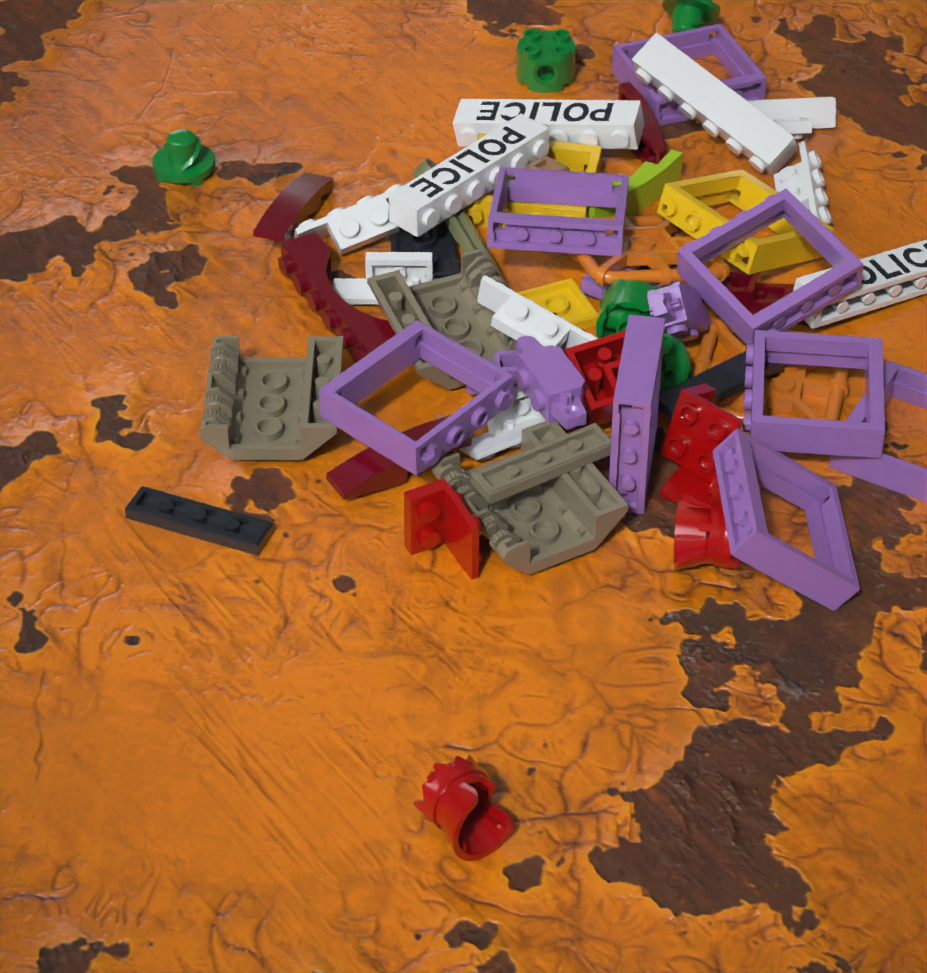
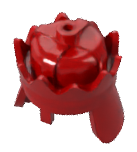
M680 492L674 530V570L690 568L705 563L731 570L739 568L741 560L731 555L722 502H717L716 504L708 503Z
M471 755L467 757V760L456 756L452 763H435L433 765L434 771L432 770L426 777L428 780L422 785L423 800L414 801L415 807L424 815L423 818L444 831L448 842L460 859L475 861L490 855L509 838L515 827L511 815L491 802L493 792L498 787L489 780L488 776L480 769Z

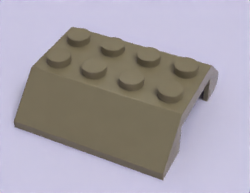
M483 249L462 253L461 273L408 287L399 270L367 278V284L395 334H398L418 320L491 363L492 356L499 350H517L515 339L490 326L495 312L477 301L481 279L484 275L505 285L502 278L495 274L496 268ZM421 358L413 363L418 375L449 390L466 385Z
M239 336L215 337L212 340L209 361L211 366L208 369L203 405L206 411L202 413L200 438L230 460L287 461L303 460L337 434V427L320 417L319 389L341 374L343 336H308L306 358L240 357Z
M544 421L522 429L521 452L465 472L460 468V455L456 453L438 460L432 468V472L438 480L445 478L454 491L460 492L466 508L471 514L475 513L478 516L482 526V536L490 540V546L496 551L501 560L507 566L529 575L595 550L629 508V504L593 463L493 504H489L470 483V473L566 435L567 433L557 422L548 424Z

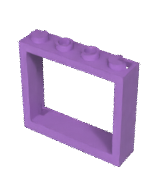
M722 24L662 35L664 39L691 59L715 55L733 77L720 81L745 100L765 99L766 76ZM716 32V37L712 34L709 35V33ZM651 38L613 46L612 72L620 83L630 81L639 91L655 114L659 126L690 119L680 110L679 104L674 100L671 102L666 101L659 94H656L650 85L644 84L635 75L636 69L632 58Z
M500 167L488 216L487 248L621 257L628 202L629 175ZM505 174L515 175V180L506 179V182H504ZM613 181L622 182L621 187L612 186ZM507 201L616 208L615 220L505 213ZM606 230H613V235L606 234Z
M787 188L775 195L768 196L763 202L753 208L740 212L734 219L721 226L714 227L708 234L694 242L686 243L677 251V273L691 287L698 290L700 297L746 345L754 343L755 330L784 332L858 288L862 282L863 263ZM784 217L834 268L752 315L708 270L704 263Z
M628 316L613 399L609 483L629 504L627 513L644 514L658 427L665 318Z
M416 320L319 389L320 417L417 476L429 466L435 465L451 449L461 445L476 430L482 429L488 421L501 411H505L510 407L514 399V376ZM421 358L478 391L480 394L419 440L414 441L356 406V404Z
M755 330L754 343L746 345L745 365L752 366H746L744 387L751 389H745L743 410L750 411V413L744 412L743 431L750 432V436L781 452L881 458L885 435L883 339ZM764 363L864 369L865 422L763 416Z
M887 360L883 366L884 409L892 397L927 409V373ZM865 394L846 421L865 422ZM882 453L881 458L830 455L829 468L927 503L926 468Z
M737 428L712 451L731 555L828 609L835 611L860 590L836 485ZM759 485L805 510L815 559L768 533Z

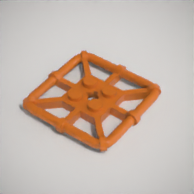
M614 214V217H587V218L612 219V220H615V214ZM661 215L626 216L621 257L613 256L599 267L590 254L569 253L574 261L579 262L589 276L595 280V283L605 287L618 279L640 280L645 283H657L659 286H669L670 282H686L677 273V269H670L669 267L677 264V251L686 243L694 242L696 239ZM606 230V234L613 235V230ZM681 232L685 237H671L670 234H679ZM719 255L704 263L720 282L729 277V266ZM647 265H648V266L650 267V269H651V270H627V271H620V270H622L624 267H625V268H628V269H638L640 266H647Z
M719 317L711 320V326H708V330L704 331L698 354L691 362L692 377L720 364L710 360L716 340L733 356L746 351V347L733 335L736 333ZM787 329V330L784 331V332H795V333H808V332L795 331V330H789V329ZM784 364L783 371L769 377L772 379L771 381L764 380L763 416H768L765 415L766 408L791 411L797 418L838 421L842 400L847 396L849 390L847 379L850 368L836 367L834 378L830 381L806 378L808 372L824 366ZM745 390L715 405L721 408L733 402L744 403ZM808 394L828 398L824 417L820 418L801 400V395ZM722 408L743 421L744 411Z

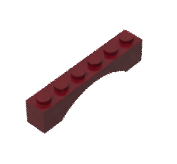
M317 232L280 243L281 257L278 258V265L281 273L290 278L298 294L302 293L310 309L313 312H317L322 318L325 328L328 331L331 330L335 336H343V349H347L351 354L354 363H357L396 335L388 320L376 318L359 311L345 302L335 292L329 282L332 275L330 248Z

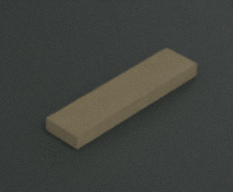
M594 423L470 473V483L489 504H493L609 456L611 453V438Z

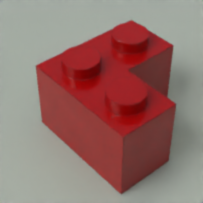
M626 330L565 349L564 353L585 380L584 408L587 413L586 426L594 423L600 425L612 421L613 399Z

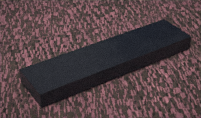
M746 351L661 392L659 411L671 420L681 389L705 383L716 389L712 401L714 404L747 389L748 387H744L746 366L752 365H745ZM765 362L764 380L783 371L784 364Z
M144 486L140 487L125 508L127 519L256 556L260 555L274 534V523Z

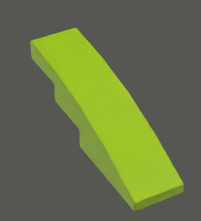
M671 149L657 165L645 161L631 177L629 176L626 216L636 214L659 199L665 183L676 182L681 179L682 152ZM613 181L612 186L621 187L622 182ZM589 206V217H614V214H616V208Z

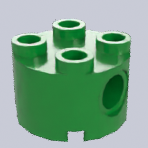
M530 28L523 32V37L517 44L516 77L521 86L524 82L528 84V90L555 93L562 91L563 85L568 83L571 86L573 84L576 68V45L570 38L571 34L568 30L539 31L538 29Z
M618 279L612 282L610 288L605 291L600 301V312L596 320L597 338L626 330L629 315L652 317L649 310L647 293L650 290L660 288L640 280Z

